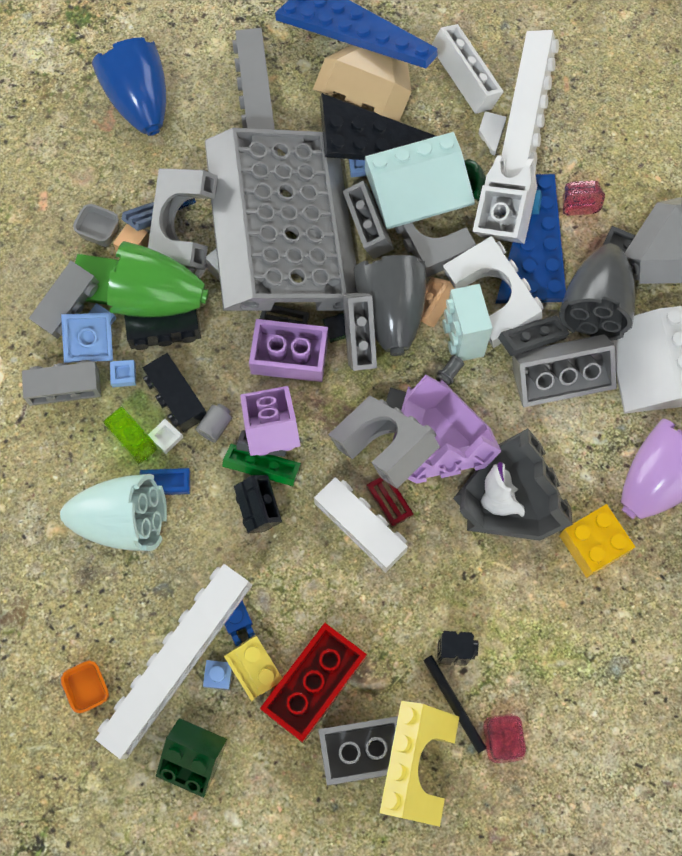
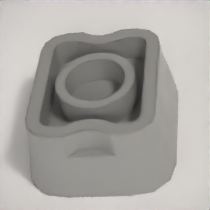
M87 204L79 212L74 221L73 228L81 238L107 247L111 244L114 234L119 229V218L112 211L94 204Z

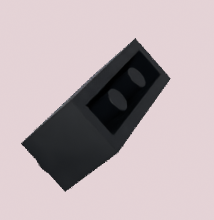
M197 309L164 317L124 315L127 341L131 349L145 350L149 346L159 345L165 347L175 342L191 343L196 339H201Z
M168 353L142 367L146 376L142 377L150 390L152 388L156 390L158 395L155 398L162 409L167 407L171 413L167 416L175 428L179 426L182 432H185L200 423L206 414V410Z

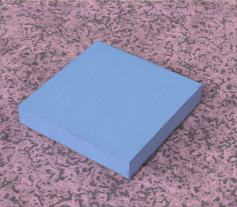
M110 313L61 314L64 363H74L82 360H89L91 362L113 361Z

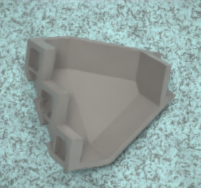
M681 197L657 202L624 253L632 269L634 280H639V284L682 283Z

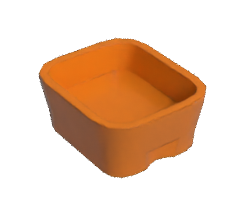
M90 660L83 662L63 673L61 684L74 712L80 714L87 712L109 699L108 688L95 662Z

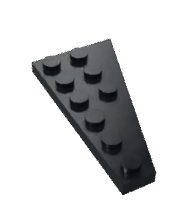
M323 93L319 98L324 153L327 158L365 160V156L436 137V135Z

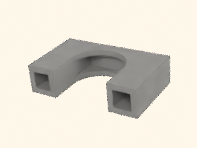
M159 168L148 248L174 259L186 268L205 270L208 246L195 242L180 241L175 233L174 220L178 209L185 201L193 198L215 199L218 175L205 170Z
M413 222L394 227L398 234H402L407 252H411L413 256H416L418 262L425 261L426 278L443 271L444 264L476 246L467 227L441 238H431L421 234L415 228Z
M372 396L367 397L328 434L340 452L354 459L377 437L388 433H397L393 442L371 462L380 477L395 488H398L440 447L435 439L436 433L430 426L421 425L414 417H407L397 407L393 409L383 399L377 400Z

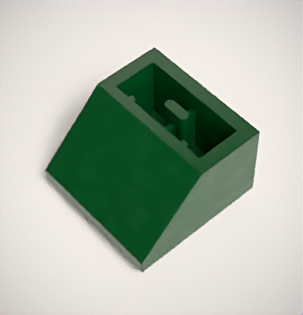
M179 718L166 737L156 777L204 798L221 761L227 739Z

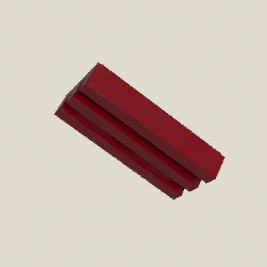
M379 477L367 484L366 487L390 526L394 528L397 524L404 522L405 519L411 518L414 513L398 488L387 483L405 511L404 514H401L383 486L382 482L384 480ZM376 485L396 515V519L392 517L374 487Z

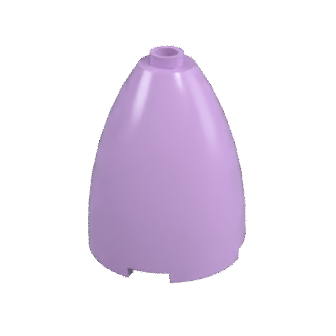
M661 419L647 436L627 473L621 498V504L624 507L621 510L631 519L635 517L643 519L654 516L682 502V431L680 429L674 430L673 428L676 425L667 419Z

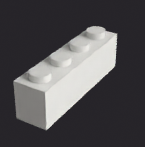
M459 25L441 27L432 43V46L438 49V59L475 114L492 110L504 91Z
M335 477L314 497L315 505L386 573L407 552V540L399 532L393 533L387 527L389 523L380 514L376 516L369 510L371 508L369 503L362 497L358 499L352 493L353 489L346 481L342 480L340 482Z

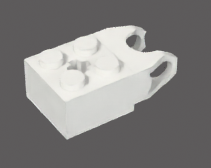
M497 155L493 166L486 176L485 185L482 186L473 227L475 234L483 238L492 236L496 240L525 244L537 190L536 162L533 159L527 160L517 176L508 178L506 159L503 156Z

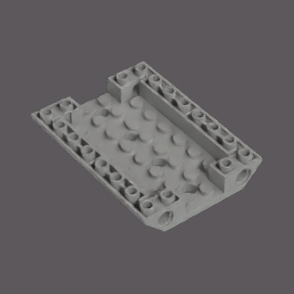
M231 128L206 139L205 150L208 172L218 175L215 199H211L223 311H271L275 302H315L317 311H344L343 294L357 293L354 276L356 259L347 201L343 193L345 187L340 158L325 157L323 132ZM274 150H282L285 156L277 155ZM280 190H287L291 196L284 197L281 195ZM291 231L297 238L289 239L285 232ZM291 275H299L302 278V282L297 283L293 281Z

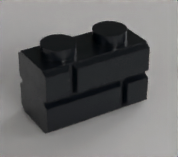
M253 475L234 485L236 502L239 504L243 525L248 534L262 533L282 523L268 475Z
M443 631L438 639V664L451 665L453 662L454 665L466 666L471 659L475 660V656H478L479 643L478 640H474L472 632H459L457 634L456 631Z

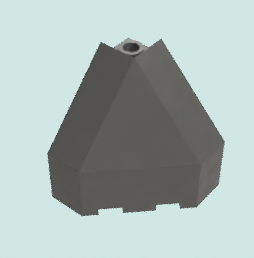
M529 429L498 444L501 452L486 468L476 470L453 498L460 506L462 516L467 519V531L541 541L573 525L571 506L567 499L563 500L561 498L560 492L557 489L561 485L553 467L549 468L542 456L546 452L542 444ZM498 462L504 463L505 469L509 471L512 484L518 488V491L515 492L516 500L525 509L523 517L519 514L494 515L482 506L481 499L485 493V479L494 464Z

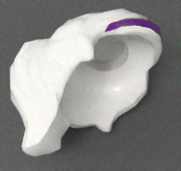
M498 462L494 464L487 474L485 493L482 496L481 504L494 515L519 514L523 517L525 515L524 506L515 497V492L518 491V488L512 484L511 475L505 469L504 463Z

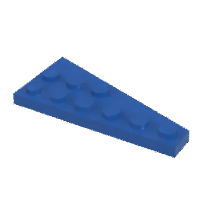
M535 174L537 190L542 192L539 214H531L525 244L512 243L508 261L511 259L514 261L518 268V276L520 279H526L530 285L531 290L529 292L533 298L538 297L541 303L563 302L566 286L555 174ZM503 280L501 281L495 304H507L511 297V288Z

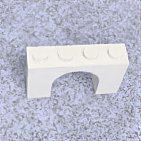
M490 236L444 264L443 268L445 275L455 289L466 287L476 280L488 276L502 279L511 288L512 293L508 303L489 316L493 328L489 342L495 348L501 344L498 339L501 332L541 320L544 307L538 297L533 298L530 294L531 288L526 279H520L518 276V268L512 259L508 261L505 257L506 251L501 242H495L493 237Z

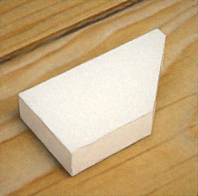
M485 111L478 134L489 147L490 153L495 155L506 117Z

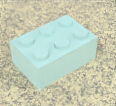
M480 284L451 289L449 299L446 300L445 319L442 320L444 333H448L450 341H448L449 352L451 355L462 359V361L484 357L493 328Z

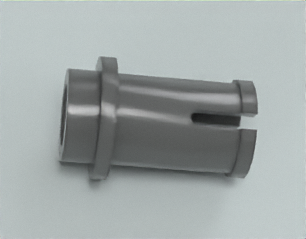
M453 355L445 367L437 372L436 380L440 381L442 379L447 385H452L454 382L453 378L464 366L462 359Z

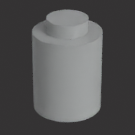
M222 404L217 406L211 405L195 430L207 440L216 443L232 419L229 415L231 411Z

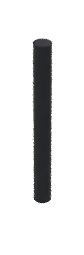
M431 655L424 659V663L454 714L459 716V722L477 753L479 754L487 749L433 656Z

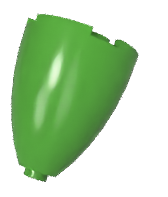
M126 241L120 244L116 253V257L120 259L116 261L114 270L111 271L108 285L107 305L112 306L110 313L135 317H164L190 312L200 308L202 303H207L209 290L205 289V284L184 265L145 246Z

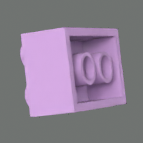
M256 319L249 359L251 374L322 382L328 344V327Z
M288 386L240 395L250 456H263L269 452L279 450L289 451L301 446Z

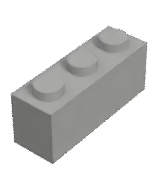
M361 181L343 190L361 242L368 254L375 259L393 250L394 247L373 192L366 183Z
M70 261L29 319L58 339L62 335L61 314H80L88 296L92 297L97 291L99 281L92 274Z
M366 293L343 294L348 366L353 371L377 368L372 295Z
M82 360L77 364L71 365L58 363L53 367L47 368L34 366L29 370L22 371L23 398L29 406L101 397L100 370L95 362L89 360Z

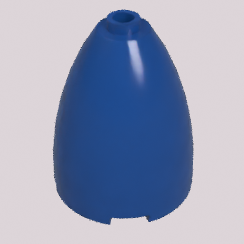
M142 37L112 44L113 49L105 54L98 53L92 60V67L110 102L126 121L143 134L148 136L156 135L163 126L166 112L165 76L154 41L151 43L146 42L145 38Z

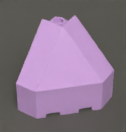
M425 375L413 389L408 386L401 411L407 417H414L421 425L430 426L435 431V439L440 446L408 480L418 484L427 482L426 478L440 475L441 478L458 475L461 474V470L473 467L475 470L484 469L501 452L491 428L442 379L437 381Z

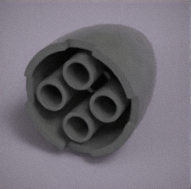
M613 243L602 245L582 263L573 276L564 295L559 312L561 323L570 332L578 331L590 337L605 334L610 341L623 338L624 333L630 328L632 329L635 314V283L628 259L619 246Z
M410 255L382 256V260L374 261L371 264L368 261H363L354 267L357 293L372 295L375 338L386 352H390L391 356L404 355L416 337L423 315L426 297L425 261L418 262L416 256Z

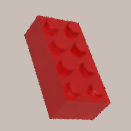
M324 623L260 707V710L304 744L366 660L367 654L328 624Z

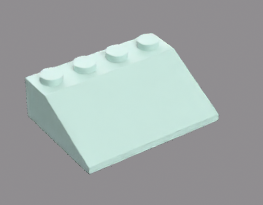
M454 132L365 156V173L386 230L475 204L462 151Z

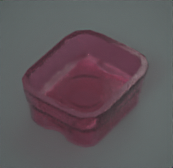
M598 181L570 182L565 185V193L562 196V213L564 215L595 214L602 209L605 193Z
M515 714L491 716L484 721L483 730L487 747L486 751L490 761L493 763L516 762L526 756L523 724L520 717Z

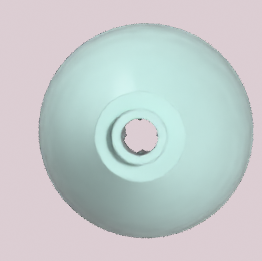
M154 475L124 476L98 483L78 493L64 504L60 511V518L64 525L74 533L97 544L123 550L153 551L162 541V537L159 535L162 522H167L166 498L163 487L157 486L154 481Z

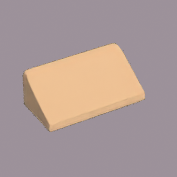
M431 277L426 285V297L421 322L435 327L447 307L446 300L449 299L451 289H455L450 281Z

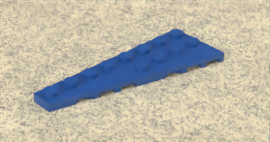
M288 0L275 12L276 21L425 69L438 56V49L350 0Z

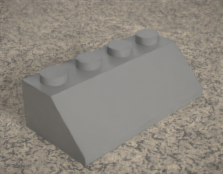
M605 334L538 347L512 356L513 374L523 407L617 389L615 345Z

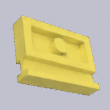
M256 635L223 655L251 701L276 686L282 679V676Z

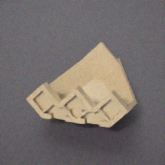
M349 45L324 59L313 90L320 94L323 93L398 122L412 92L407 62L354 45Z

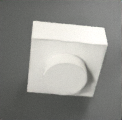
M166 419L147 435L165 454L183 438V435Z

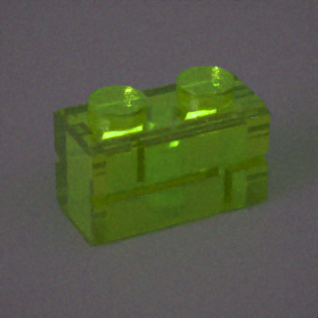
M123 407L118 408L103 421L108 431L138 464L142 463L157 450L154 441Z

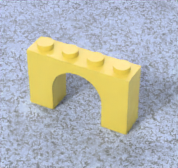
M401 701L380 808L381 814L440 827L445 799L429 795L422 789L418 776L419 760L424 747L431 740L455 744L459 716L425 704Z

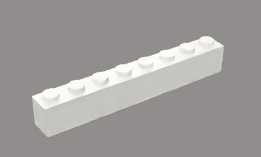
M553 30L527 31L502 151V156L506 159L508 178L517 176L528 159H533L537 164L536 149L541 144L540 128H543L545 123L543 112L548 107L547 92L552 87L551 71L555 70L554 55L559 50V41L555 39Z
M223 564L221 568L217 567L210 576L211 582L206 589L202 588L194 598L195 604L192 608L185 610L178 620L180 624L174 632L170 631L162 642L164 646L160 652L154 653L146 664L148 666L143 675L139 674L133 680L130 686L132 688L127 697L123 696L114 707L116 712L110 720L106 719L98 729L100 734L95 740L119 759H127L252 587L249 581L227 565Z

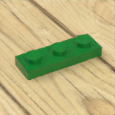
M230 444L223 458L222 467L250 475H268L271 481L294 486L301 463L268 454L250 456V452L237 450V445Z

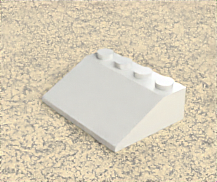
M682 306L659 308L635 315L632 329L630 328L624 333L623 338L611 341L615 345L616 377L624 414L682 407Z

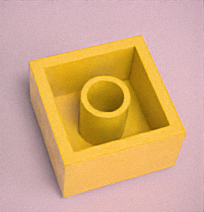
M607 504L565 528L559 535L586 578L629 554L635 548V545Z

